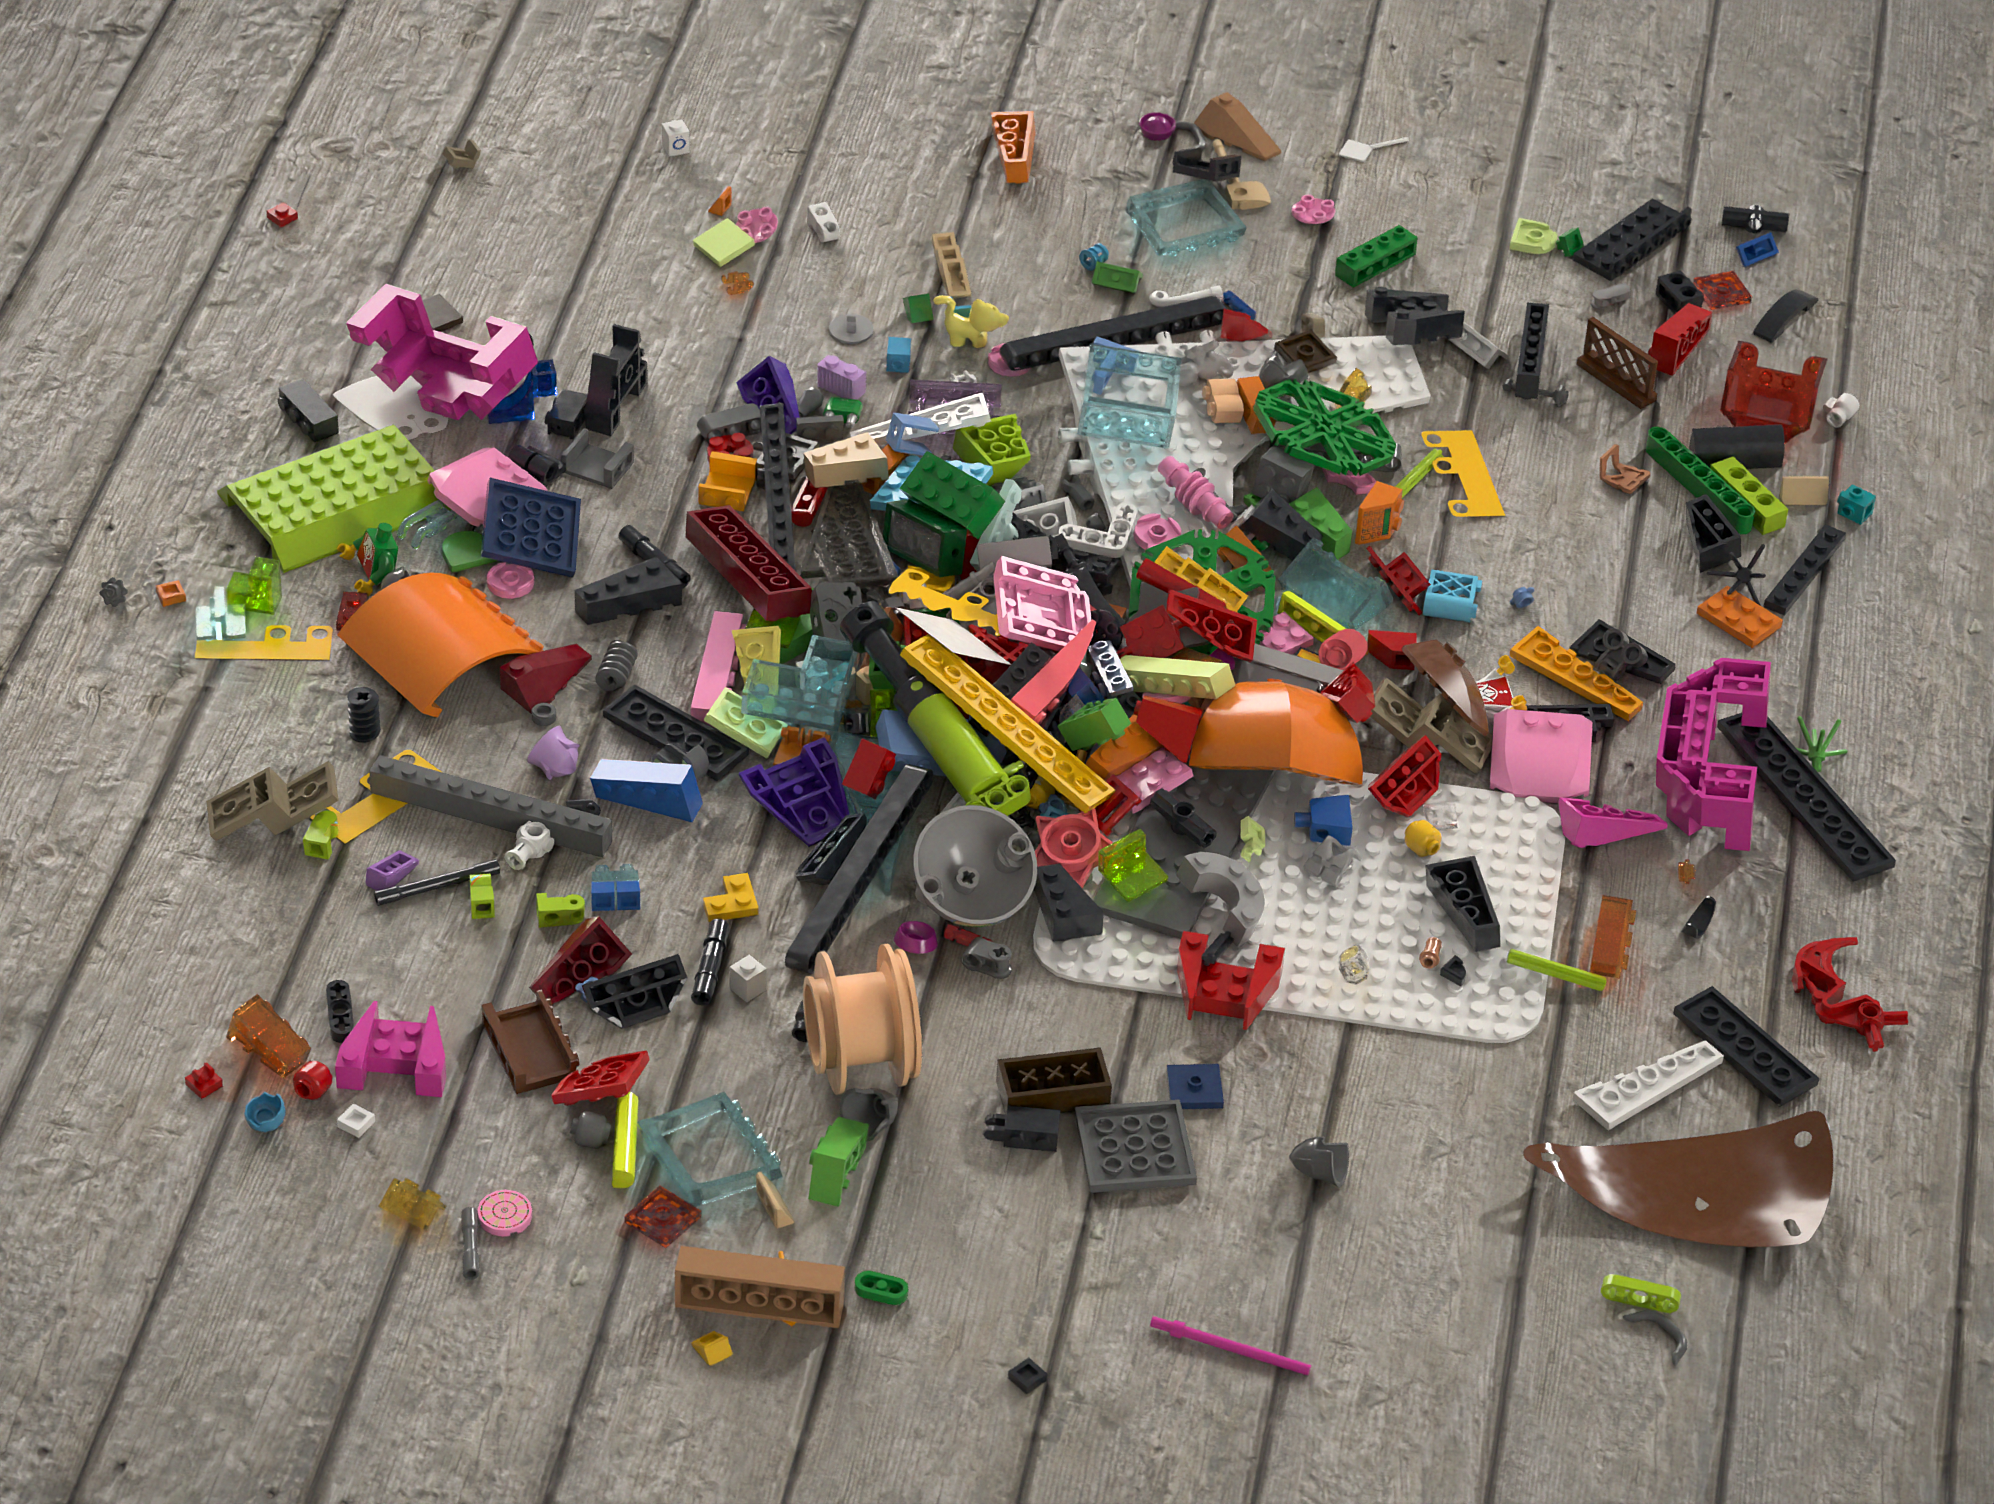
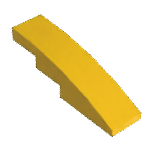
M1167 546L1154 562L1225 602L1227 609L1237 612L1248 598V595L1211 568L1207 571L1189 557L1185 560Z

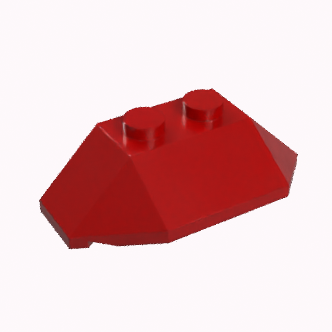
M1224 309L1220 337L1224 341L1245 342L1272 338L1273 333L1259 322L1251 320L1248 314Z
M1424 735L1384 769L1368 785V790L1383 808L1405 817H1410L1438 790L1439 762L1441 761L1440 751Z

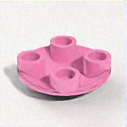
M1304 195L1301 197V201L1292 207V215L1303 223H1324L1331 220L1335 215L1334 202L1328 199H1317L1312 195Z
M763 207L761 209L740 212L736 225L752 237L755 243H759L774 234L778 226V220L770 207Z

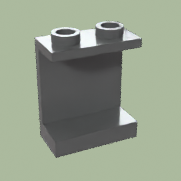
M584 428L578 436L574 437L572 444L567 449H564L561 454V461L566 463V472L564 473L613 489L634 463V445L625 442L617 453L590 445L588 429Z

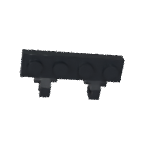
M1610 704L1526 705L1527 711L1584 716L1592 721V742H1596V733L1601 731L1602 727H1613L1614 718Z

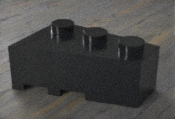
M1273 489L1257 502L1239 525L1242 532L1246 530L1254 534L1259 542L1266 541L1275 546L1274 550L1297 563L1306 558L1324 538L1320 532Z
M1707 494L1686 502V524L1699 572L1702 573L1732 561L1730 557L1731 552L1737 558L1741 557V536Z
M1053 864L1037 867L1034 891L1052 941L1102 935L1104 912L1062 865Z

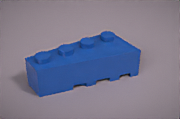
M601 759L590 777L596 798L688 822L694 821L703 804L692 765Z

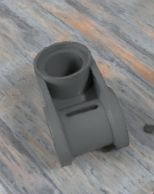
M981 937L974 938L961 956L962 964L971 971H977L997 979L1007 978L1012 972L1011 965L1009 964V959L1012 956L1011 949L1006 945L997 944Z

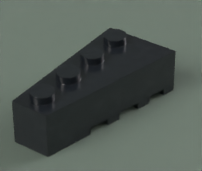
M657 557L574 590L575 612L587 625L614 620L621 614L638 615L639 611L652 608L653 611L663 609V605L673 604L674 607L682 605V583Z
M1469 856L1425 865L1426 887L1475 952L1501 947L1500 924L1476 857Z

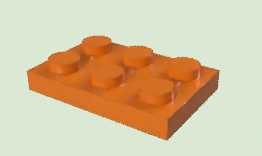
M1728 585L1697 607L1696 614L1751 648L1780 629L1783 623V619L1736 590L1728 595L1727 591L1731 588Z

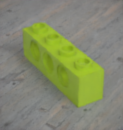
M1730 457L1711 464L1710 469L1755 509L1753 527L1762 535L1785 527L1788 508L1738 460Z

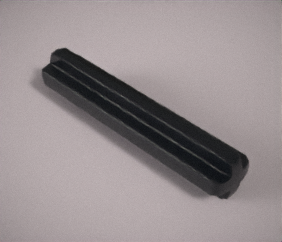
M1230 931L1220 933L1203 953L1201 959L1205 961L1204 965L1215 964L1233 943L1234 938L1230 936Z

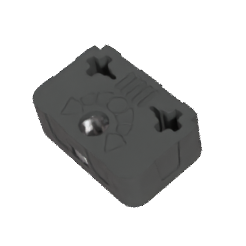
M821 582L812 590L810 618L816 653L823 659H854L862 654L855 652L840 632V624L843 618L852 609L862 604L860 587H856L853 582Z

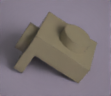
M468 139L464 149L445 147L442 154L452 167L473 169L480 157L481 149L474 140Z

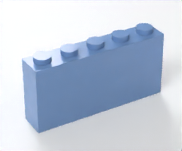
M882 710L876 724L879 746L896 754L895 765L891 771L901 772L906 764L931 769L933 775L946 776L899 711ZM970 724L1000 765L1006 755L1005 746L992 733L986 737Z

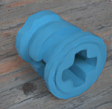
M1097 243L1093 247L1081 251L1079 259L1082 266L1090 271L1095 269L1097 261L1102 263L1107 261L1109 252L1106 246Z

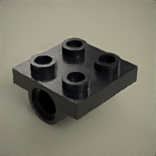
M516 445L508 455L511 461L527 471L545 487L566 472V463L532 446L525 448L521 445Z

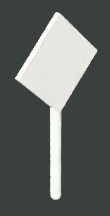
M1406 137L1373 145L1348 139L1339 156L1364 163L1374 148L1407 142L1409 139Z

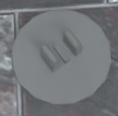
M855 314L838 316L829 325L830 336L836 341L845 344L865 342L872 337L874 331L872 322L861 315Z

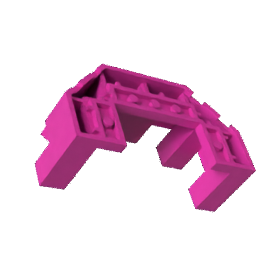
M385 284L346 322L352 341L368 346L376 341L387 352L370 370L393 392L412 376L422 386L417 391L422 408L428 412L459 420L469 409L482 420L538 363L526 326L490 316L485 322L491 340L485 346L433 330L421 295Z
M1720 658L1713 663L1712 667L1706 670L1702 668L1687 676L1686 681L1679 685L1675 683L1667 687L1657 752L1656 786L1667 795L1666 816L1688 836L1702 829V826L1726 828L1725 849L1750 851L1757 767L1708 762L1710 741L1715 740L1718 703L1743 705L1742 726L1766 728L1771 662Z

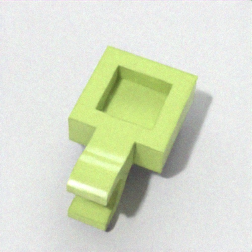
M1247 816L1241 820L1240 836L1245 843L1241 851V857L1250 862L1252 853L1254 852L1259 856L1261 855L1262 848L1265 847V829Z

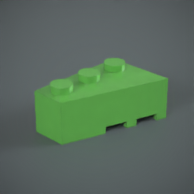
M1318 487L1289 504L1324 536L1315 548L1316 551L1332 562L1337 561L1350 552L1352 530Z
M838 1116L834 1124L828 1126L825 1137L820 1138L817 1149H813L810 1155L809 1164L813 1165L808 1199L837 1207L840 1206L842 1188L847 1189L850 1180L846 1179L850 1170H856L866 1148L869 1124Z

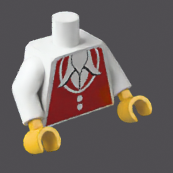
M1503 655L1499 658L1498 665L1500 668L1493 669L1487 676L1476 682L1483 698L1487 722L1492 725L1494 714L1506 709L1527 711V701L1522 695L1513 697L1507 676H1503L1504 673L1511 674L1515 670V666L1508 655Z

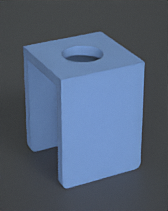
M893 412L886 436V442L896 452L921 456L926 451L932 453L924 443L902 440L905 427L939 432L938 426L930 418ZM897 427L896 436H894L895 428Z

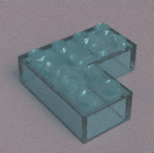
M812 635L802 668L753 659L742 692L741 713L838 732L859 666L860 653L855 652L847 641Z

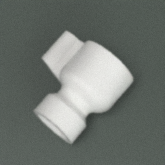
M1848 393L1842 394L1838 399L1831 397L1823 405L1824 411L1828 413L1826 416L1828 423L1833 427H1840L1846 420L1852 418L1859 409V402L1856 397Z

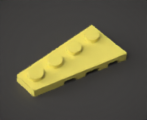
M779 626L731 630L736 644V653L741 666L740 670L745 684L747 700L777 717L781 629Z

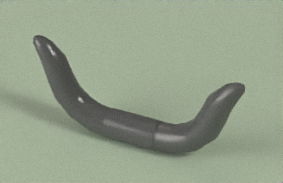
M1176 122L1175 128L1186 129L1194 134L1198 143L1196 147H1201L1202 151L1206 148L1205 137L1197 125L1190 122Z
M1652 1310L1638 1311L1623 1316V1319L1626 1321L1650 1320L1658 1323L1677 1342V1348L1672 1354V1362L1674 1365L1678 1364L1687 1350V1339L1685 1334L1663 1314Z

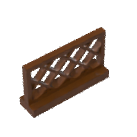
M1589 318L1583 355L1577 358L1576 365L1639 409L1657 401V393L1653 391L1658 361L1596 318ZM1595 328L1599 331V334L1601 336V338L1599 339L1594 330ZM1609 338L1614 340L1617 349L1614 350V347ZM1600 341L1604 342L1608 352H1604ZM1626 349L1630 351L1634 360H1630ZM1616 352L1620 353L1624 362L1623 364H1621ZM1608 355H1610L1612 362L1608 360ZM1642 360L1649 364L1648 372L1646 371ZM1633 363L1636 364V366H1637V368H1638V370H1639V372H1640V375H1637V373H1636V371H1635V369H1634V367H1633V365H1632ZM1624 366H1626V368H1627L1629 374L1624 371V369H1623ZM1642 377L1645 385L1640 382L1639 378Z

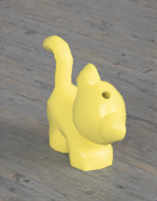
M940 295L936 296L933 300L936 305L947 304L944 324L950 337V344L954 347L964 346L966 338L972 341V345L975 348L985 347L987 332L1003 327L1009 321V317L1004 313H1000L996 306L984 303L980 299L973 302L969 318L954 313L956 302L950 296Z

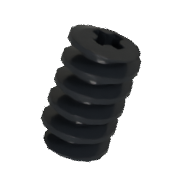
M368 687L353 688L347 695L350 737L356 742H370L376 739L381 731L379 696L375 690Z

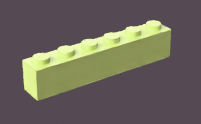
M1125 655L1120 659L1133 684V692L1217 699L1236 686L1230 666L1226 663Z

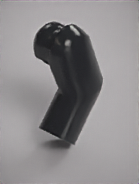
M591 799L566 800V807L600 815L601 809L599 805Z

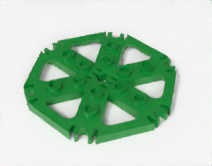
M1289 379L1259 391L1256 397L1253 411L1271 442L1276 441V446H1286L1284 452H1290V456L1337 474L1342 473L1346 475L1349 470L1354 476H1357L1358 473L1361 476L1391 463L1395 454L1396 442L1377 412L1372 414L1373 408H1363L1365 403L1359 402L1360 399L1313 381L1308 382L1304 380L1303 384H1300L1297 379H1294L1293 382ZM1289 395L1296 400L1299 406L1278 398ZM1322 399L1342 407L1329 412ZM1269 417L1278 422L1294 425L1295 427L1285 431H1276ZM1362 424L1372 428L1376 436L1354 427ZM1321 442L1331 461L1317 454L1306 452L1303 449ZM1351 448L1359 450L1362 454L1371 455L1375 459L1363 464L1357 459Z
M1194 529L1145 550V553L1142 552V561L1146 558L1155 562L1166 546L1170 549H1175L1187 544L1193 548V561L1208 571L1211 568L1215 572L1219 548L1227 547L1242 555L1248 561L1246 565L1220 576L1244 593L1261 586L1265 589L1264 609L1262 611L1254 612L1243 605L1237 611V613L1257 619L1255 644L1259 645L1260 641L1264 640V634L1259 632L1260 630H1265L1269 633L1271 627L1273 628L1276 575L1274 576L1273 570L1263 571V569L1268 568L1269 562L1259 553L1218 531V539H1215L1214 530H1211L1210 537H1203L1202 529L1198 530L1197 538L1194 536ZM1135 561L1134 567L1132 566L1129 618L1136 614L1139 609L1140 585L1142 581L1136 578L1137 571L1141 565L1137 561ZM1209 642L1207 645L1185 648L1176 653L1174 657L1179 660H1186V656L1189 655V660L1191 661L1195 657H1201L1202 661L1205 662L1207 657L1218 647Z

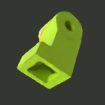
M324 810L317 813L303 837L305 855L329 860L332 854L331 840L339 833L337 815L333 811Z
M491 874L470 875L472 919L495 918ZM486 904L490 908L486 911H479L476 909V906Z
M536 893L538 927L565 926L581 923L585 916L584 898L577 894L567 895L566 897L547 898V893Z

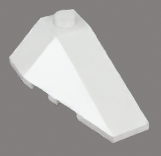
M1068 496L1013 511L1017 517L1032 523L1048 536H1057L1059 528L1063 525H1077L1075 511Z

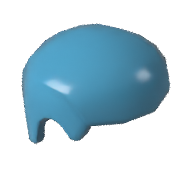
M263 1092L259 1097L252 1098L246 1104L244 1116L252 1129L268 1132L277 1129L283 1123L286 1109L278 1093L274 1096Z

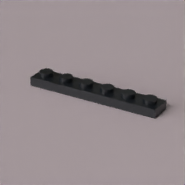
M1825 524L1766 597L1763 607L1785 616L1844 542L1846 532Z

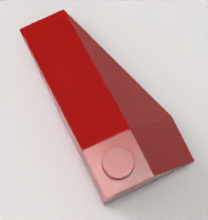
M1171 589L1168 591L1166 607L1168 614L1228 655L1248 662L1253 661L1257 619Z

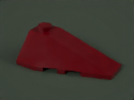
M576 643L519 656L500 667V689L532 714V708L540 703L550 704L555 699V694L560 689H565L569 679L572 676H577L592 660V655Z
M599 916L588 918L570 935L529 988L535 995L536 991L542 990L545 998H550L553 1004L576 992L575 987L578 983H584L591 977L601 979L616 972L632 953Z

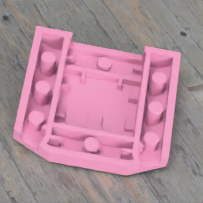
M494 447L483 448L430 473L427 480L429 484L432 483L435 487L434 494L436 498L467 522L477 527L484 524L487 483L490 477L547 491L542 483Z
M1003 556L997 561L993 578L999 634L1029 644L1032 642L1036 646L1060 652L1091 621L1089 597L1085 591H1080L1076 583L1079 580L1076 576Z
M1506 709L1494 714L1489 788L1492 790L1498 788L1506 793L1513 794L1515 797L1527 798L1534 796L1541 802L1558 803L1559 797L1573 798L1583 794V798L1589 796L1592 721L1576 714Z

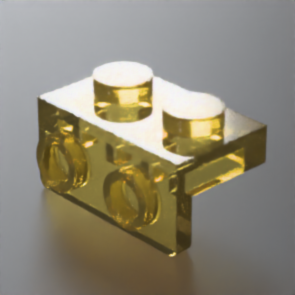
M394 1178L378 1207L427 1231L438 1209L444 1211L447 1206L440 1201L442 1196L429 1189L424 1193L418 1190L419 1185L407 1178L403 1182Z

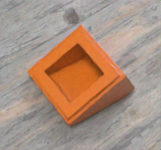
M730 186L722 192L709 208V213L722 216L732 205V188Z

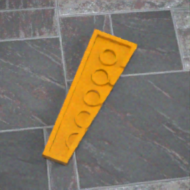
M1539 626L1510 649V657L1596 704H1610L1612 713L1627 721L1631 720L1642 710L1643 702L1621 685L1616 684L1607 675L1594 671L1592 664L1588 661L1583 663L1576 657L1577 653L1571 649L1566 650L1561 647L1559 640Z

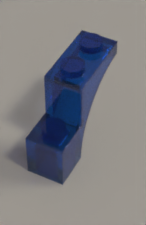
M553 359L538 361L528 372L523 383L513 393L504 397L487 414L488 423L501 424L535 419L534 398L557 395V377Z

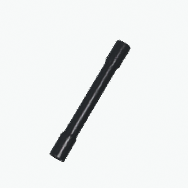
M494 859L475 864L469 868L405 885L374 891L375 902L377 906L399 901L405 897L470 881V875L500 874V867L498 861Z

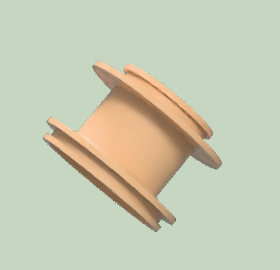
M881 944L877 954V972L835 977L828 954L825 951L818 952L815 960V979L813 976H806L803 984V1006L807 1041L816 1073L824 1074L825 1071L827 1072L830 1086L836 1095L843 1094L845 1091L848 1066L888 1061L892 1077L899 1087L906 1086L909 1077L918 1078L922 1063L921 1025L914 979L904 950L895 949L893 951L889 944Z

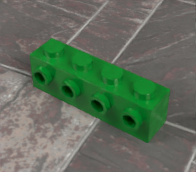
M1398 225L1337 257L1335 276L1354 288L1416 255L1418 237L1401 225Z

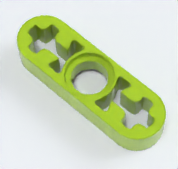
M1616 1274L1605 1276L1601 1286L1602 1296L1610 1301L1664 1313L1676 1312L1681 1301V1293L1674 1287ZM1635 1291L1645 1292L1647 1296H1639L1635 1294Z

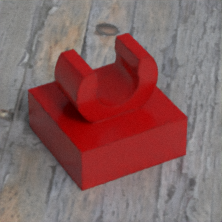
M206 1062L202 1068L192 1070V1073L185 1077V1085L203 1099L222 1088L223 1080Z

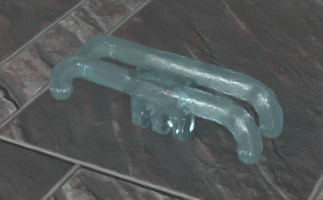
M437 500L405 518L399 526L397 537L404 539L409 528L414 523L427 518L426 524L415 533L411 542L413 549H419L424 537L431 538L446 529L448 522L460 515L453 510H447L445 508L447 505Z

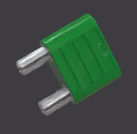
M831 397L827 400L823 416L842 415L843 423H846L848 428L851 424V428H853L854 424L859 421L863 404L860 400Z

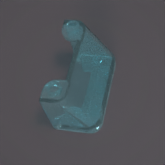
M1313 537L1278 578L1282 587V593L1291 591L1346 629L1354 630L1378 615L1392 603L1393 598L1385 581L1377 576L1375 578H1365L1338 561L1332 552L1323 551L1321 549L1323 543Z

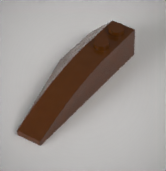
M1437 639L1404 645L1401 650L1424 676L1428 674L1429 682L1442 693L1441 695L1454 706L1453 708L1465 721L1484 736H1487L1489 730L1483 698L1473 676L1464 665L1466 661L1457 654L1458 651L1448 642L1442 644Z

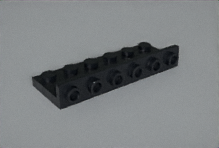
M1652 198L1573 254V261L1605 279L1613 281L1618 276L1623 275L1629 268L1635 266L1640 260L1648 257L1654 250L1662 247L1665 242L1674 238L1679 232L1687 229L1692 221V208L1687 207L1678 212Z

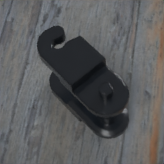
M1026 806L1018 810L1021 816L1016 818L1012 815L1008 816L1021 828L1026 826L1034 827L1035 820L1030 816V811ZM1023 819L1024 822H1022V823H1020V824L1017 822V821Z

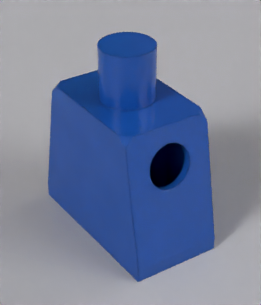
M1349 795L1312 798L1309 800L1308 812L1294 813V827H1309L1311 841L1322 843L1327 836H1331L1341 845L1351 846L1353 826Z

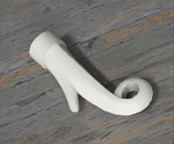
M1220 285L1209 287L1207 290L1170 298L1164 291H1154L1150 295L1149 300L1153 305L1160 308L1210 296H1217L1223 303V292Z

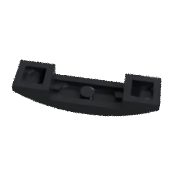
M1800 289L1786 293L1761 318L1753 330V335L1770 343L1774 342L1783 334L1784 326L1802 310L1807 312L1818 302L1819 298Z

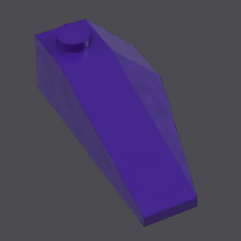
M768 356L739 379L736 384L743 400L747 404H756L759 409L762 405L783 403L786 433L792 435L796 432V418H800L794 383L787 365Z

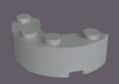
M1198 852L1184 856L1176 876L1191 893L1199 891L1210 892L1226 902L1230 909V914L1222 930L1224 932H1231L1230 936L1234 938L1233 943L1237 948L1244 945L1251 938L1264 910V894L1258 880L1241 862L1220 854Z

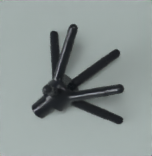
M1761 544L1747 567H1742L1735 554L1731 552L1730 557L1738 568L1737 572L1707 571V575L1736 577L1737 581L1727 591V594L1730 595L1741 583L1746 584L1753 601L1761 606L1751 581L1753 578H1765L1766 574L1753 573L1751 569L1763 552L1765 545Z

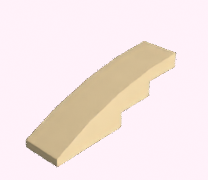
M954 232L932 234L931 240L947 295L952 296V298L971 297L964 258H961Z

